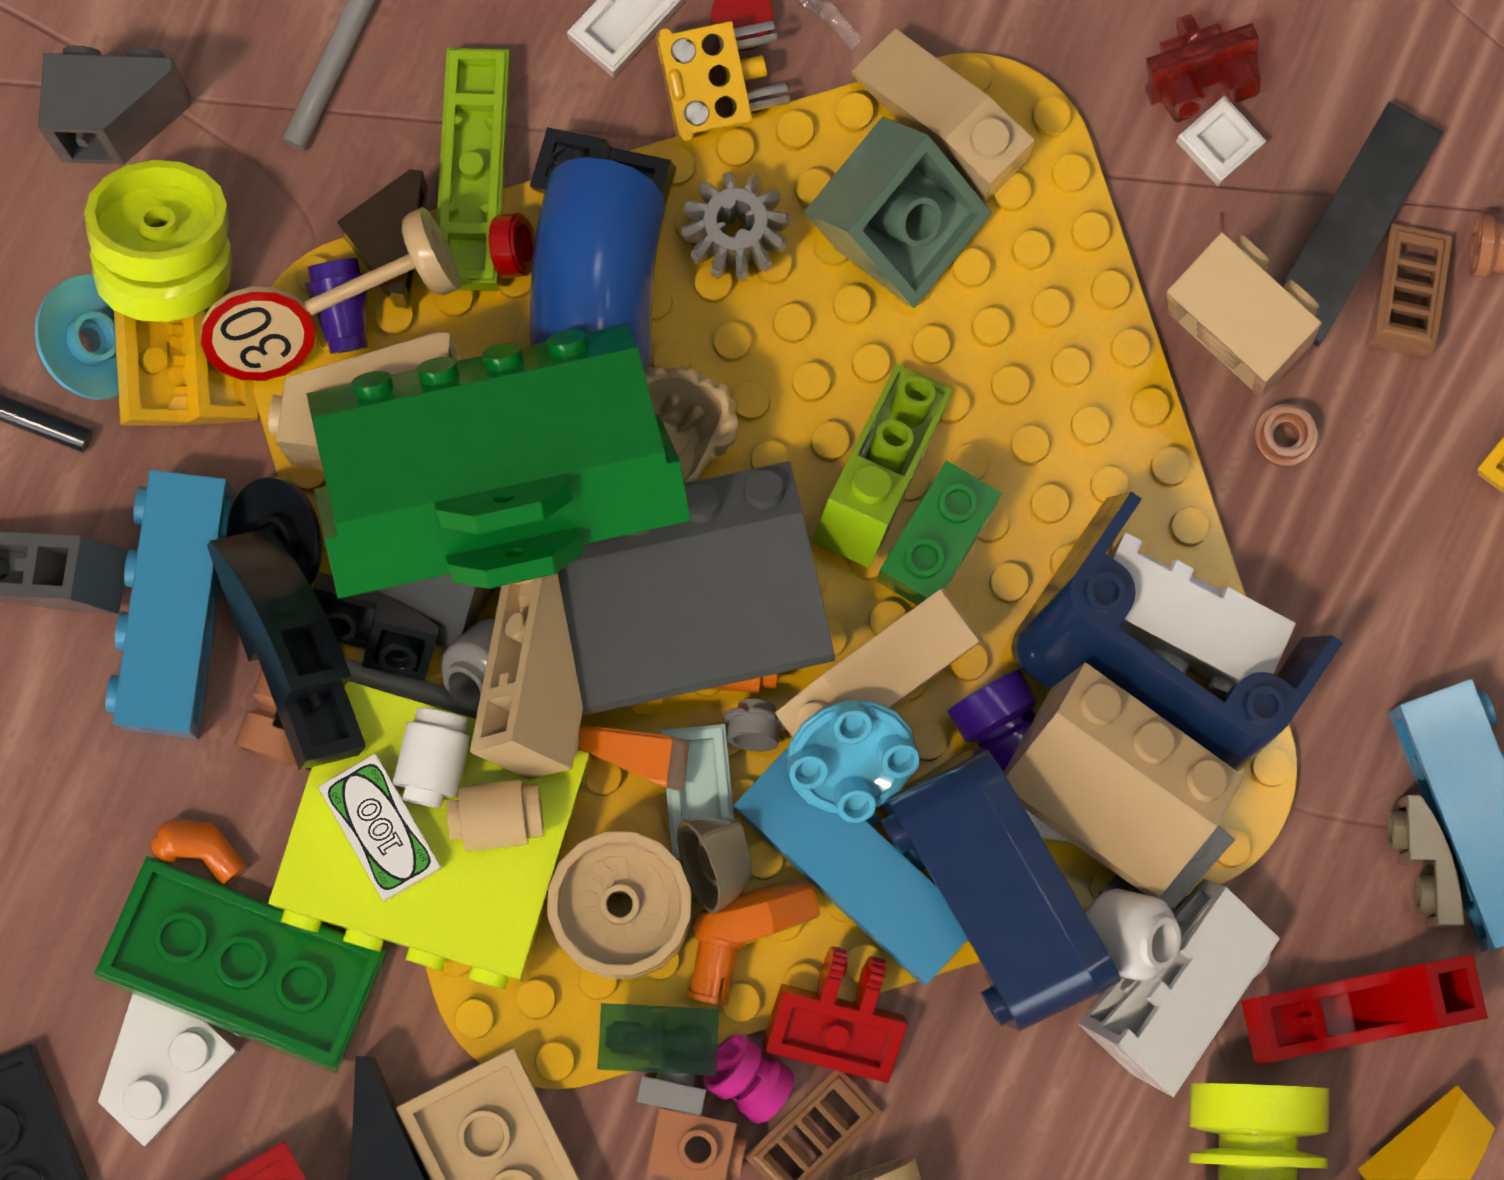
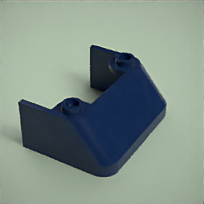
M1132 491L1107 497L1015 632L1012 640L1013 659L1017 667L1025 675L1048 691L1086 662L1238 772L1289 725L1343 642L1333 635L1302 637L1277 675L1267 672L1247 674L1232 686L1222 701L1119 627L1134 604L1136 595L1135 584L1129 571L1106 554V552L1142 498Z
M986 748L964 750L904 785L899 793L879 806L883 813L890 814L882 819L881 822L892 843L900 854L911 849L915 856L922 860L987 972L985 976L990 987L983 990L981 995L1000 1026L1007 1025L1017 1031H1021L1088 1000L1121 981L1113 960L1004 772Z

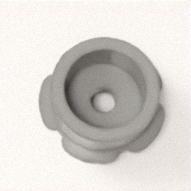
M743 699L738 702L737 708L728 710L724 715L725 725L728 727L727 741L737 748L748 751L763 752L776 749L778 747L779 734L784 732L786 728L775 714L776 706L771 702L761 699Z

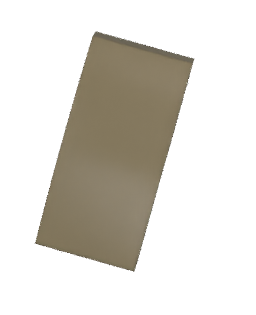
M1407 795L1396 801V811L1388 812L1386 825L1388 847L1390 850L1397 849L1398 865H1424V875H1417L1415 878L1414 901L1417 914H1425L1426 929H1451L1464 925L1460 886L1452 854L1444 834L1422 796Z

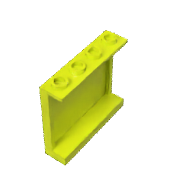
M348 681L344 687L366 747L359 756L311 768L268 904L284 910L281 922L294 927L318 933L322 922L346 929L343 938L345 942L377 952H381L384 940L409 948L405 960L443 971L446 959L471 966L468 979L503 990L506 989L509 978L524 982L526 972H524L546 902L548 887L558 863L581 785L585 784L591 765L590 753L577 750L572 769L529 780L470 753L476 719ZM418 707L435 709L469 719L465 734L471 736V741L460 786L520 779L523 786L539 784L544 837L529 838V845L465 852L463 839L451 840L448 827L447 801L458 800V796L457 799L444 797L441 808L404 801L442 869L384 902L318 786L374 754L379 757L393 782L407 722H414ZM395 785L397 791L403 799L405 788Z

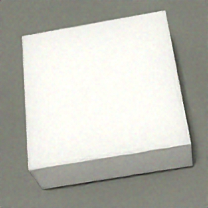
M1223 96L1178 136L1176 142L1205 174L1219 186L1262 149L1266 140L1235 106Z

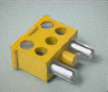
M732 21L675 33H672L669 29L657 31L655 40L676 136L681 140L689 141L692 139L693 133L753 121L751 115L753 111L789 104L790 95L749 103L748 99L789 91V88L785 83H779L746 91L745 81L767 76L766 65L763 55L740 59L738 52L741 49L776 42L777 33L736 41V37L776 29L773 21L733 28ZM709 34L715 35L719 40L720 47L713 55L706 54L702 48L703 39ZM716 65L721 66L726 72V79L719 86H714L709 80L710 69ZM723 96L728 97L732 102V110L725 117L719 116L715 110L716 101Z

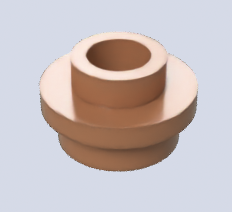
M1278 404L1269 408L1258 419L1254 429V443L1257 451L1267 462L1279 467H1293L1303 463L1314 452L1318 442V429L1313 417L1303 408L1293 404ZM1282 426L1290 428L1296 436L1295 444L1290 447L1279 445L1274 438L1275 429Z

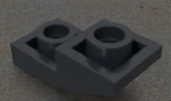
M317 571L313 591L326 614L338 643L365 648L363 667L425 680L438 636L439 626L406 604L379 591H371L338 599L333 575Z

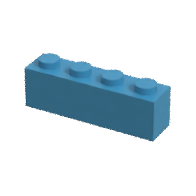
M149 470L147 487L139 486L137 489L133 519L135 524L141 525L138 549H129L124 569V584L126 587H132L129 612L121 611L119 613L115 630V648L123 650L120 675L112 674L110 676L105 701L106 712L114 713L112 723L122 730L199 739L221 583L207 545L210 540L227 537L228 518L233 505L235 491L227 479Z
M1470 679L1401 704L1389 711L1388 714L1418 791L1434 814L1444 834L1457 872L1463 906L1481 952L1504 946V751H1500L1491 729L1497 726V717L1492 702L1485 691H1476L1473 680Z
M786 748L733 805V811L924 987L968 939L937 886L922 873L926 869L922 860L918 859L911 849L900 854L895 846H892L874 829L881 822L875 813L866 821L849 823L841 819L838 813H829L808 804L792 786L787 770L788 749Z

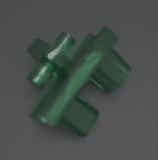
M601 1003L597 1070L716 1076L719 1009Z

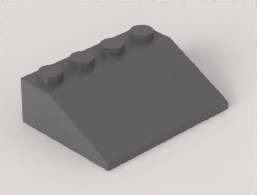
M790 461L685 483L691 521L583 544V554L558 572L583 704L582 716L835 661L813 555Z

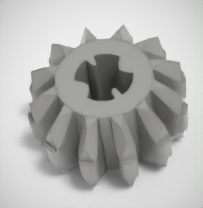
M728 171L723 174L722 191L719 192L713 184L704 181L699 186L704 202L696 200L686 202L685 215L694 222L682 227V238L684 241L698 243L691 251V259L695 264L703 263L711 257H715L711 268V275L715 278H721L725 273L727 264L736 265L738 281H746L748 279V262L752 261L759 270L767 272L772 267V261L767 251L775 253L785 251L787 240L777 231H781L789 226V214L783 211H772L780 202V194L776 189L768 190L757 196L760 178L755 174L750 175L743 189L735 188V176L732 172ZM736 216L746 219V229H739L735 237L725 234V224H732Z

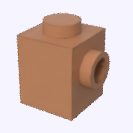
M659 1108L646 1173L678 1180H726L727 1175L740 1178L747 1139L734 1136L737 1123Z

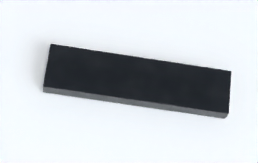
M1388 102L1282 284V287H1284L1290 279L1293 280L1319 304L1320 307L1317 309L1315 317L1322 323L1313 343L1317 347L1324 340L1443 134V131L1391 102Z

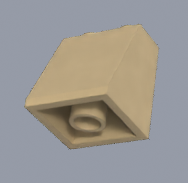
M442 332L432 333L285 377L283 396L273 395L268 417L269 434H276V444L292 466L322 469L306 393L351 384L354 378L367 372L386 371L393 375L416 370L419 364L433 358L450 357L458 361L460 359L451 334Z

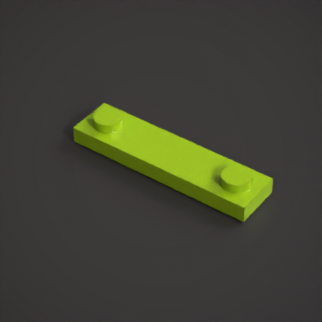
M447 48L436 223L443 233L457 265L461 287L458 290L498 291L499 274L491 260L488 235L492 219L497 215H502L511 63L509 49Z

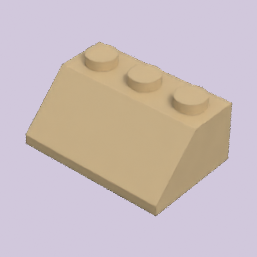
M1086 662L1051 688L1004 771L1020 802L1028 812L1139 891L1156 898L1163 894L1217 828L1244 777Z

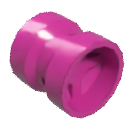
M735 1034L723 1041L712 1053L705 1066L702 1083L707 1090L718 1098L724 1100L731 1098L735 1101V1107L741 1115L752 1123L760 1124L772 1118L785 1104L794 1085V1074L791 1069L779 1060L762 1057L760 1047L747 1036Z

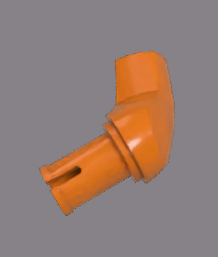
M803 879L773 884L740 894L729 906L715 914L708 912L706 909L699 912L691 927V931L695 932L694 938L699 940L687 997L711 1004L728 1005L731 979L739 949H744L746 944L760 938L790 929L820 916L817 896L811 884Z

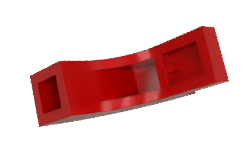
M1473 954L1241 1000L1255 1065L1488 1019Z

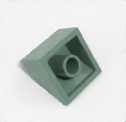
M883 116L804 211L805 215L838 252L912 308L919 304L992 214L990 209L928 134Z

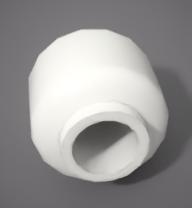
M1113 889L1103 892L1085 913L1113 960L1120 977L1141 982L1156 978L1174 962L1181 945V931L1172 909L1162 899L1122 889Z

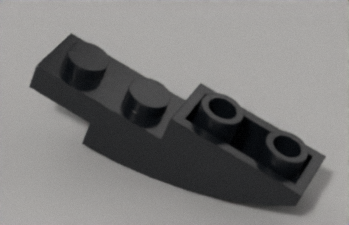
M270 528L210 540L207 548L248 661L259 660L298 770L359 756L366 747L344 687L352 676L326 614L294 558Z

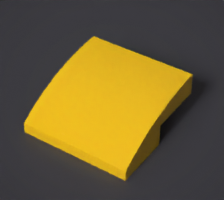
M210 307L193 317L170 322L140 321L114 311L120 425H208L250 422L258 419V409L254 398V382L240 380L221 373L205 356L200 344L202 320Z

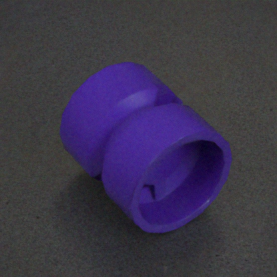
M1020 669L964 698L951 707L947 713L964 742L977 743L980 749L986 748L1004 772L1035 718L1032 710L1037 702V698Z

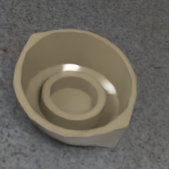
M696 817L683 819L677 829V843L684 874L694 900L708 912L715 914L737 899L751 878V860L744 828L741 822L726 818Z

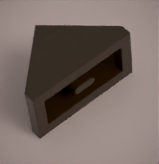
M409 169L337 221L344 239L369 272L409 254L402 235V220L410 212L421 207L425 208L428 186L423 171ZM415 269L380 284V287L395 307L408 309Z

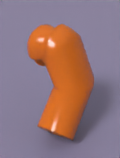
M174 818L161 824L158 827L157 834L151 840L152 853L159 861L172 864L175 860H180L181 858L202 859L222 886L228 885L248 869L247 864L220 829L211 822Z

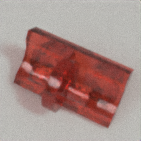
M1192 14L1178 17L1176 20L1178 36L1160 42L1161 53L1146 58L1148 84H1145V91L1150 103L1154 105L1162 102L1172 119L1177 123L1196 117L1205 110L1206 98L1202 88L1221 83L1228 101L1235 103L1256 97L1260 93L1261 78L1257 63L1259 36L1253 23L1226 32L1222 31L1219 23L1199 29Z

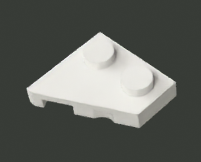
M132 994L98 1103L144 1147H148L239 1051L211 1024Z

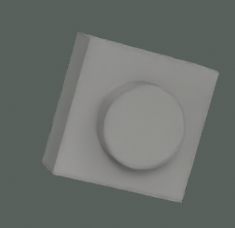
M658 1066L656 1079L642 1076L636 1102L701 1116L707 1090L694 1087L697 1074Z

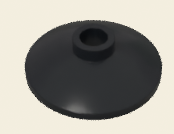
M280 477L260 478L249 483L242 489L233 503L228 518L227 537L270 528L287 548L311 586L320 566L322 537L318 517L310 500L298 486Z

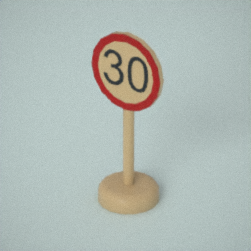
M421 207L410 212L402 220V235L409 254L302 302L295 295L275 287L251 286L228 293L212 304L202 320L200 344L207 360L221 373L240 380L266 381L288 374L303 364L313 349L316 327L312 315L415 268L428 289L435 294L447 295L458 290L461 287L459 272L443 233L429 211Z

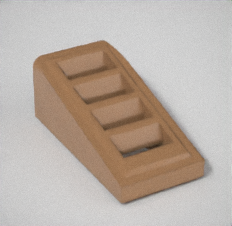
M1393 223L1390 224L1366 346L1422 358H1428L1435 351L1453 236ZM1401 243L1435 250L1433 262L1400 255ZM1403 268L1430 274L1429 284L1396 277L1397 269ZM1394 290L1425 296V305L1394 300ZM1391 313L1422 319L1420 328L1390 322Z
M833 1070L744 1157L766 1180H793L768 1153L778 1143L803 1170L795 1180H816L883 1113L844 1072ZM833 1089L860 1117L851 1126L825 1099ZM814 1107L841 1134L833 1144L806 1117ZM797 1126L822 1152L814 1162L787 1135L793 1127Z

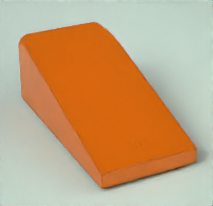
M580 725L578 734L579 749L663 787L679 791L683 790L690 745L686 743L685 739L669 735Z

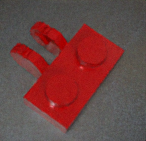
M831 946L819 974L817 992L781 983L762 1042L764 1050L767 1053L889 1083L908 1022L902 1014L875 1008L881 986L883 985V979L885 978L886 960L874 956L868 957L860 973L855 1002L837 998L842 978L846 973L848 954L846 949Z

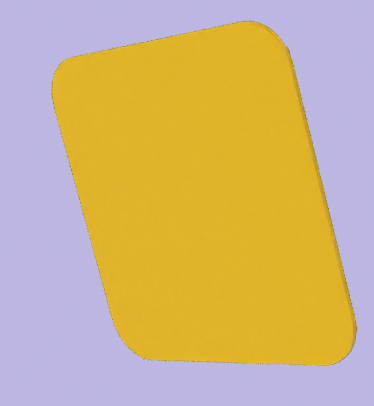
M960 53L937 57L945 65L990 96L1035 141L1029 160L985 202V205L992 214L915 308L906 305L838 252L804 213L882 116L902 124L858 81L789 102V104L752 113L753 121L693 133V137L689 141L681 140L676 136L630 150L631 152L669 159L677 168L666 203L656 253L652 296L653 362L649 367L643 369L660 366L664 370L668 367L678 369L681 365H684L687 368H692L695 372L705 373L707 379L711 378L719 384L726 385L729 396L737 401L735 415L739 420L737 439L724 454L715 456V460L706 465L701 480L790 461L804 515L834 649L835 661L778 673L776 688L760 687L759 693L704 689L584 715L581 717L580 725L661 734V730L725 724V713L730 709L737 708L738 702L743 699L765 700L774 704L776 711L779 710L816 679L917 606L878 583L877 578L880 568L946 460L999 491L1002 495L946 589L983 640L894 709L911 728L920 757L919 767L909 777L905 785L964 750L980 749L977 743L964 742L947 711L984 686L1019 669L1012 655V640L1015 632L1107 497L1132 491L1142 500L1106 554L1110 556L1126 532L1142 541L1138 553L1169 567L1172 560H1179L1194 568L1191 577L1220 590H1223L1224 587H1229L1246 596L1090 135L1083 119L1072 102L1045 76L1024 64L996 55ZM728 171L732 172L735 176V188L744 189L746 180L750 175L755 174L760 178V185L757 196L768 190L776 189L780 194V202L772 211H783L789 214V226L781 231H777L787 240L785 251L782 253L767 251L772 261V267L767 272L759 270L752 261L748 262V279L743 282L738 281L736 277V265L727 264L725 273L721 278L713 277L711 275V268L715 257L713 256L703 263L695 264L691 259V251L698 243L684 241L682 238V227L694 222L685 215L686 202L695 200L704 202L699 189L700 184L704 181L713 184L719 192L722 191L723 174ZM531 181L504 188L502 215L522 213L530 221L536 236L544 194L534 191L530 187ZM437 209L429 211L437 222ZM736 216L732 224H725V234L731 237H735L739 229H746V219ZM343 237L323 244L306 253L289 266L271 287L291 293L304 302L310 299L304 286L305 283L310 282L307 268L309 266L341 259L358 258L360 273H368L369 271ZM415 268L408 309L395 307L380 285L367 290L366 340L368 348L330 354L328 342H326L317 316L314 314L312 315L316 327L314 347L303 364L284 376L266 381H253L256 406L277 475L294 483L304 492L318 517L322 537V554L318 572L332 575L314 490L326 487L323 469L292 466L280 447L277 446L276 434H269L268 432L271 400L273 395L283 396L285 377L436 332L451 334L460 360L482 356V352L485 349L498 344L514 343L520 345V347L530 345V290L532 272L528 276L502 278L499 275L498 291L456 290L447 295H437L428 289ZM897 363L952 388L954 391L871 568H867L813 543L812 540L828 498ZM501 586L495 588L477 621L496 617ZM339 643L344 658L363 663L365 648ZM436 644L426 678L423 681L444 686L441 664L446 650ZM1188 670L1186 671L1187 676L1208 690L1210 680ZM1021 671L1037 698V702L1032 710L1036 716L1049 691ZM1214 694L1215 696H1217L1218 698H1220L1222 701L1224 700V698H1222V697H1220V696ZM725 725L727 740L728 727ZM1290 725L1238 771L1244 777L1219 823V826L1233 837L1235 841L1185 897L1189 896L1203 879L1221 885L1240 875L1257 862L1278 837L1290 813L1297 782V757ZM787 729L784 732H780L778 747L771 751H748L737 748L727 741L733 805L786 748L789 750V744L793 737ZM590 754L592 759L585 784L581 785L557 866L579 842L604 832H636L661 843L672 854L666 787ZM876 807L874 812L880 820L890 815L889 813H883L880 807ZM735 812L734 821L741 822L744 828L751 860V878L742 893L773 884L803 879L814 888L819 904L820 916L790 929L760 938L746 944L744 949H739L731 979L728 1005L711 1004L687 997L699 940L694 938L695 932L691 931V927L681 950L661 969L637 979H606L582 969L557 943L547 917L548 895L524 972H526L524 982L509 978L506 989L503 990L468 979L471 966L446 959L443 971L425 966L439 1012L449 1031L467 1053L479 1063H482L515 1047L534 1087L544 1089H569L596 1084L719 1045L735 1034L747 1036L766 1030L781 983L817 992L819 974L831 946L846 949L848 954L847 969L842 978L837 998L855 1001L860 973L867 958L870 956L886 960L885 978L883 979L880 993L917 981ZM880 822L874 829L894 846L882 822ZM1042 839L1086 913L1091 904L1100 896L1098 893L1116 873L1072 842ZM925 869L922 873L934 883L928 870ZM625 893L622 894L621 898L613 894L607 902V906L611 911L610 914L615 917L628 915L633 907L631 897ZM692 896L693 924L699 912L705 909ZM968 940L936 975L980 962Z

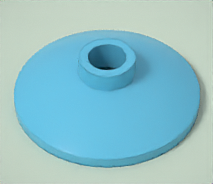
M92 274L78 275L64 280L47 293L37 311L35 341L39 356L50 375L68 391L78 396L95 400L118 397L114 310L98 295ZM79 333L85 334L90 339L92 345L90 352L81 344Z

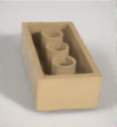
M1221 232L1167 290L1169 315L1262 399L1314 343L1322 323L1315 317L1320 306L1293 280L1290 279L1284 287L1276 282L1266 272L1269 269L1267 264L1270 260L1246 237L1240 235L1232 242Z

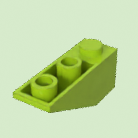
M896 363L828 498L813 537V543L867 568H871L954 389Z

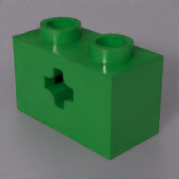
M946 460L880 568L877 582L917 606L942 588L947 589L996 508L1002 493Z

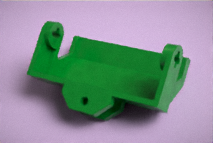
M628 324L588 333L578 329L563 330L550 335L546 340L547 342L523 347L514 343L498 344L485 349L482 352V356L458 361L450 357L433 358L419 364L416 370L393 375L386 371L367 372L354 378L351 384L306 393L326 487L314 490L338 599L450 574L453 583L491 589L554 575L583 554V544L691 521L680 459L659 414L655 415L639 350Z

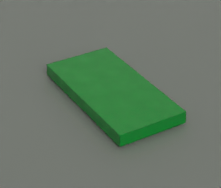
M146 856L94 972L95 979L337 1074L384 963L387 950L381 949V952H377L343 941L344 933L321 925L319 932L315 933L282 923L281 919L284 912L282 909Z

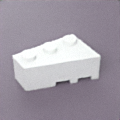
M1126 532L1123 534L1111 552L1110 557L1129 571L1134 580L1136 595L1131 610L1119 626L1121 629L1184 674L1188 670L1210 680L1208 690L1222 698H1225L1232 686L1247 674L1255 672L1274 674L1295 627V622L1229 587H1224L1223 590H1220L1191 577L1194 568L1179 560H1172L1169 567L1138 553L1142 541Z
M1206 879L1202 880L1174 912L1176 922L1181 931V945L1174 962L1156 978L1141 982L1120 977L1121 981L1108 988L1077 1023L1130 1074L1173 1098L1253 978L1266 967L1271 957V951L1280 940L1226 886Z

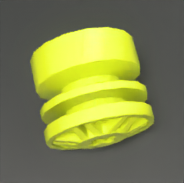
M1190 1083L1189 1127L1219 1134L1218 1148L1188 1153V1163L1218 1164V1180H1298V1168L1328 1169V1158L1298 1151V1137L1328 1132L1329 1088Z

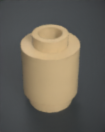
M520 779L459 786L458 800L447 801L450 839H463L465 852L529 845V838L544 837L539 784L523 786Z

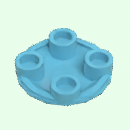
M847 700L823 707L801 724L790 741L786 766L793 788L808 804L829 813H838L840 818L846 822L859 823L870 818L875 812L876 807L881 806L884 801L900 792L909 777L919 767L920 757L911 728L895 710L874 701Z

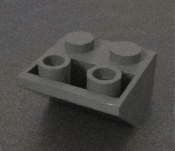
M68 46L63 48L62 54L43 53L38 128L61 162L125 164L190 107L191 94L173 59L165 58V54L161 51L148 48H133L126 51V56L101 55L99 50L91 47Z

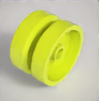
M149 160L129 164L105 176L89 193L84 217L87 237L91 247L92 275L98 295L114 311L140 321L170 322L193 317L211 307L228 289L233 263L231 245L227 236L229 230L227 203L221 186L205 171L183 162Z

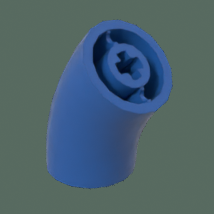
M584 157L566 160L553 168L547 181L535 238L530 290V345L547 342L546 340L550 335L563 330L578 329L588 333L628 324L637 344L643 368L649 367L653 362V280L660 230L666 206L663 193L656 184L633 167L609 159Z

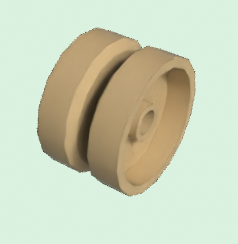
M604 832L579 842L559 862L548 887L547 917L557 943L582 969L606 979H637L661 969L681 950L692 924V893L681 863L661 843L636 832ZM623 893L628 894L632 899L633 907L631 912L624 917L611 915V911L607 906L609 898L613 894H616L619 898H621Z

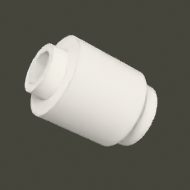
M417 708L414 722H407L392 783L405 788L402 800L423 806L441 808L444 797L457 799L458 787L461 784L471 736L465 734L469 719L435 709Z

